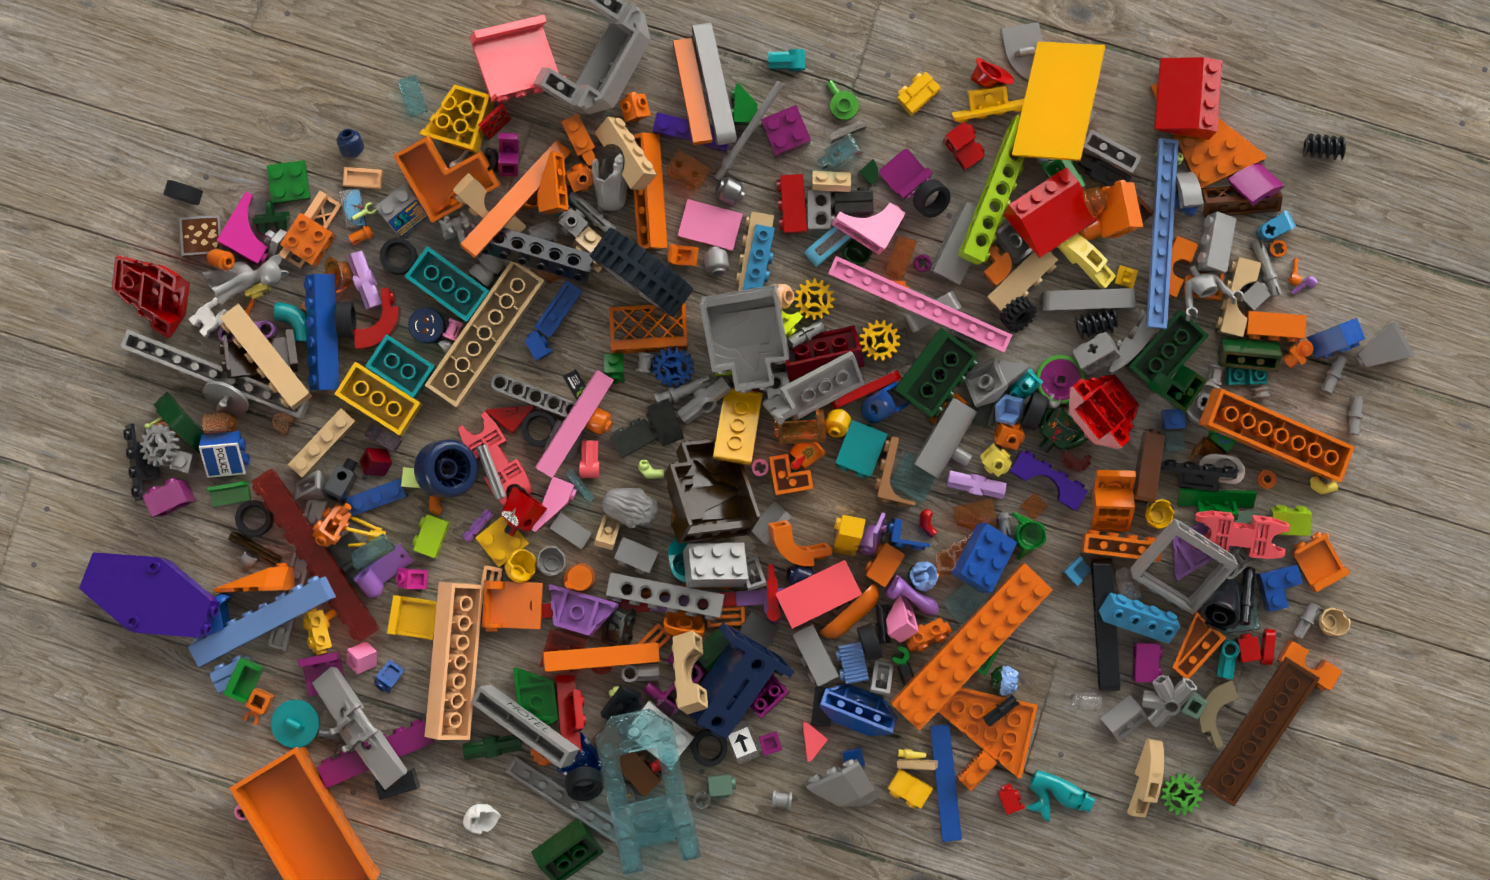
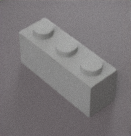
M1092 129L1086 135L1083 148L1084 153L1093 158H1099L1128 175L1133 174L1142 156Z
M1220 212L1207 215L1204 221V234L1201 238V250L1197 258V270L1206 273L1214 272L1217 275L1227 272L1237 218Z
M813 624L792 633L793 638L790 640L795 650L800 649L802 655L799 658L804 667L808 665L811 671L808 673L812 684L817 683L819 687L839 676Z

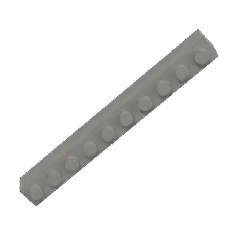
M128 329L120 346L123 349L204 381L227 383L238 389L247 398L304 419L311 402L307 400L293 411L290 406L286 408L280 401V398H282L281 394L278 391L274 393L266 383L251 377L227 379V373L222 371V366Z

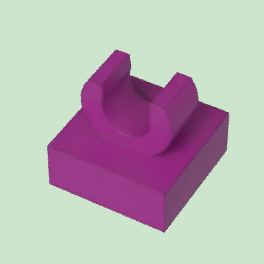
M777 731L758 737L764 756L783 750Z

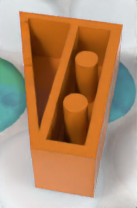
M1198 612L1194 614L1171 667L1182 679L1190 678L1226 639L1222 633L1208 627L1205 624L1206 621L1203 617L1201 618Z

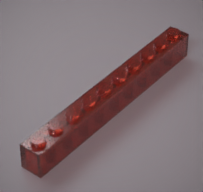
M271 468L252 480L254 484L252 489L257 496H262L264 507L268 512L272 511L275 516L273 518L274 522L279 528L282 527L286 532L284 537L289 544H294L296 547L295 553L300 560L304 559L307 566L305 568L311 576L318 575L319 578L326 576L336 596L329 600L328 603L332 608L336 607L340 613L338 614L340 621L348 625L350 628L348 632L353 640L357 639L360 642L379 630V625L327 547L316 543V538L312 536L315 532L312 529L313 526L275 469Z

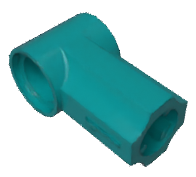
M790 49L783 52H768V69L805 70V50Z
M1225 639L1219 645L1220 652L1216 676L1233 679L1236 658L1240 649L1236 642ZM1228 644H1232L1233 651L1226 654L1225 647Z

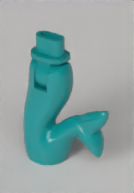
M1035 770L1028 786L1038 796V801L1027 806V809L1033 812H1040L1043 819L1047 822H1050V797L1048 790L1052 792L1063 806L1073 810H1084L1089 813L1095 802V798L1088 796L1087 792H1084L1073 783L1040 770Z

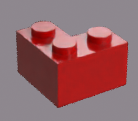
M966 122L950 131L943 139V143L964 172L985 157V150L980 143L976 144L974 141L976 131L971 124L967 125Z

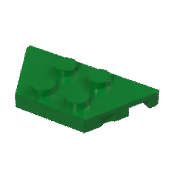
M514 667L517 704L548 726L558 720L554 680Z

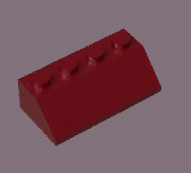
M855 325L821 332L812 337L811 341H805L793 349L788 345L789 360L785 362L789 383L850 351L855 355L858 367H864L862 348Z

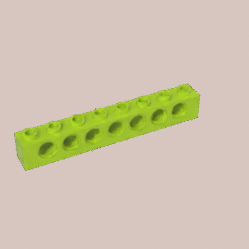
M1019 115L1013 117L1009 122L957 255L976 265L986 262L989 258L990 251L988 250L990 245L996 240L997 234L995 232L997 227H1000L1004 217H1002V214L1010 204V194L1016 189L1017 183L1015 181L1017 176H1020L1024 168L1022 163L1027 158L1015 156V161L1010 158L1021 117ZM1003 170L1008 172V178L1004 176ZM997 187L1001 189L1002 195L998 194ZM990 204L995 207V212L991 211ZM983 221L987 222L988 229L984 228ZM976 238L981 240V247L977 245Z

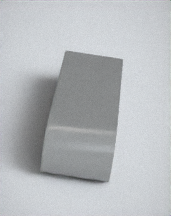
M953 291L935 299L953 309L959 310L962 308ZM913 312L904 316L912 333L934 323Z

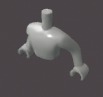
M1196 266L1190 267L1189 271L1193 278L1186 281L1185 284L1187 321H1190V315L1195 316V318L1198 316V310L1193 306V292L1198 294L1200 298H1206L1215 294L1219 289L1231 298L1232 304H1236V298L1243 302V292L1240 290L1231 291L1214 272L1201 274Z

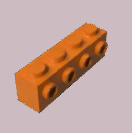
M1088 530V533H1082L1080 552L1139 559L1156 538L1145 537V540H1138L1136 535L1126 534V538L1118 537L1119 533L1107 532V536L1099 535L1100 531ZM1161 553L1154 561H1161Z

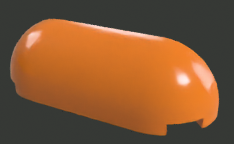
M874 581L868 586L862 595L851 602L848 607L817 633L828 639H836L848 632L878 603L879 588Z

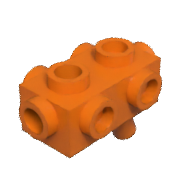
M336 503L331 508L328 506L321 514L324 517L323 520H318L312 528L315 530L312 536L316 538L317 544L328 547L338 542L341 538L339 533L343 532L350 524L348 522L352 515L348 512L351 509L350 504L345 503L343 506H340Z
M942 618L924 626L919 624L917 625L919 632L908 638L909 640L906 643L910 651L922 652L935 642H944L950 636L949 633L952 632L948 621L943 622Z

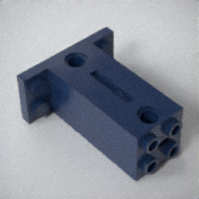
M723 622L719 630L723 633L722 637L729 644L700 684L701 687L707 690L708 708L688 715L696 720L694 723L702 729L706 727L710 729L709 731L714 736H722L727 739L773 672L780 676L784 674L790 678L794 670L780 655Z

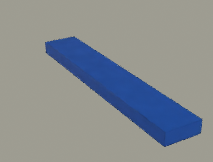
M950 725L930 726L933 760H938L935 779L942 841L962 840Z

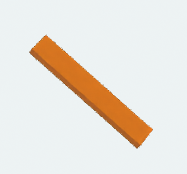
M692 38L673 40L693 145L712 143Z
M658 643L543 652L544 672L660 662Z

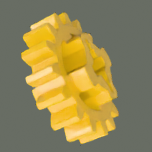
M816 278L813 279V283L806 280V286L800 284L801 291H795L799 295L794 298V301L798 302L795 308L801 309L800 314H806L805 319H808L809 316H812L813 321H815L816 316L823 319V313L829 315L830 313L827 309H833L834 307L830 304V302L835 301V298H831L834 291H828L829 284L823 286L824 280H821L820 283H817ZM818 287L820 289L818 291H811L810 288ZM802 294L806 296V303L804 305L801 301ZM825 294L827 296L826 306L822 302V297ZM810 295L813 297L817 295L819 297L817 300L819 304L816 302L810 303ZM811 308H817L820 311L811 312L808 310Z
M875 320V325L869 322V329L864 327L862 329L865 335L860 334L859 336L863 340L860 342V345L864 346L862 353L868 352V359L874 356L875 362L878 358H881V361L884 362L886 356L891 359V353L897 354L895 347H900V343L896 341L900 340L901 337L895 335L898 329L892 330L893 324L890 323L887 326L885 325V320H883L882 324ZM875 329H883L880 332L873 331ZM889 334L892 336L893 344L888 341ZM884 335L883 343H879L876 346V338L880 339ZM867 337L872 341L870 348L867 344ZM884 349L886 351L883 353H877L878 350Z

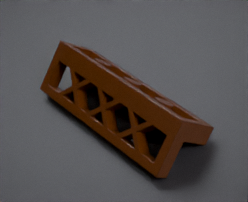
M1233 186L1202 188L1201 190L1204 200L1203 214L1205 218L1214 212L1232 216L1281 211L1283 198L1281 190L1270 199L1266 196L1254 206ZM1227 193H1235V194H1237V195H1236V196H1230V195H1228ZM1214 194L1218 197L1208 198V195Z

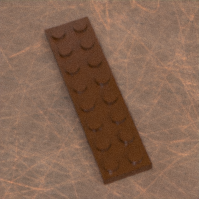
M1285 657L1202 781L1201 786L1232 806H1235L1320 678L1293 660Z

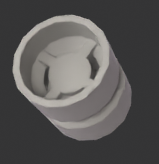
M482 254L479 258L480 264L473 265L468 272L488 287L493 282V274L498 275L505 266L492 255Z

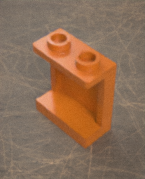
M1321 531L1310 536L1311 540L1306 543L1301 541L1295 544V549L1290 551L1312 592H1318L1351 574L1348 568L1344 567L1328 539V533H1321Z

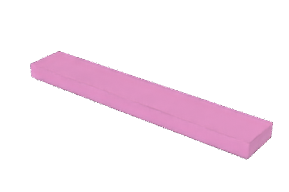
M599 370L595 371L535 466L536 469L553 478L613 383V379Z

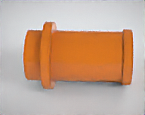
M369 225L367 227L363 226V229L348 236L353 246L368 238L371 240L374 232Z

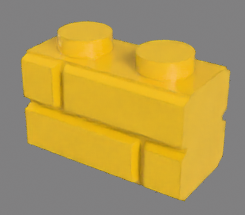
M927 72L923 75L918 73L911 80L913 84L909 87L905 85L898 91L897 101L910 116L919 111L941 90V87Z

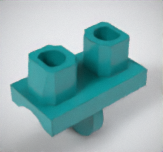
M1029 369L1008 388L1010 391L1008 395L1022 398L1024 401L1043 381L1037 378L1033 371Z

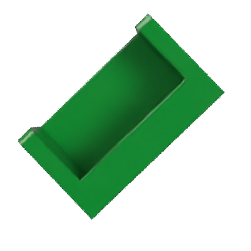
M244 657L240 658L223 694L243 704L247 703L265 667Z

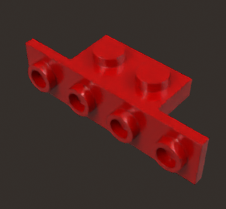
M575 674L556 675L560 735L580 749L579 751H581L580 731L586 726V716L582 711L584 696L581 695V690H576Z

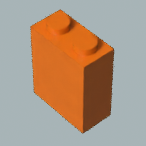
M1119 180L1114 182L1113 186L1103 187L1100 189V192L1093 194L1097 216L1101 223L1102 238L1116 239L1143 227L1134 183Z

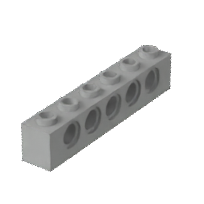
M610 573L606 596H611V601L621 602L622 599L629 600V604L640 606L642 602L647 603L648 608L659 610V607L662 606L667 607V611L673 613L683 610L686 611L685 615L697 617V613L705 615L704 619L716 621V617L721 618L725 598L724 594ZM627 584H630L633 588L630 595H625L622 591L623 587ZM645 588H649L652 592L651 597L648 599H644L641 595L642 590ZM663 592H669L671 596L667 603H663L660 600V595ZM683 595L689 597L690 601L687 606L679 604V599ZM701 599H706L709 603L708 608L705 610H700L698 607V602Z

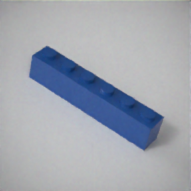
M335 274L305 275L308 384L310 391L337 390L340 384L338 336L335 326Z

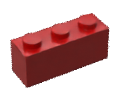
M803 174L780 175V180L777 181V192H781V199L778 200V211H782L783 218L779 219V228L783 230L784 235L807 233Z

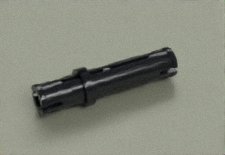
M1247 567L1243 570L1239 624L1244 626L1251 624V612L1254 608L1252 599L1256 569L1252 567Z

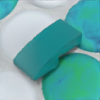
M1226 367L1225 369L1226 385L1268 384L1266 370Z

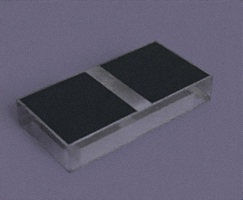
M862 119L829 133L830 143L865 130L867 124Z

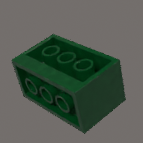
M940 328L892 392L905 402H908L909 405L928 419L936 418L944 408L941 406L943 402L949 401L954 395V387H959L966 379L965 372L967 370L970 372L977 364L976 358L978 354ZM951 357L953 364H947V360L945 358ZM934 372H935V373L940 372V373H941L942 380H941V379H938V380L935 379V374H934ZM928 387L931 394L924 395L922 389Z

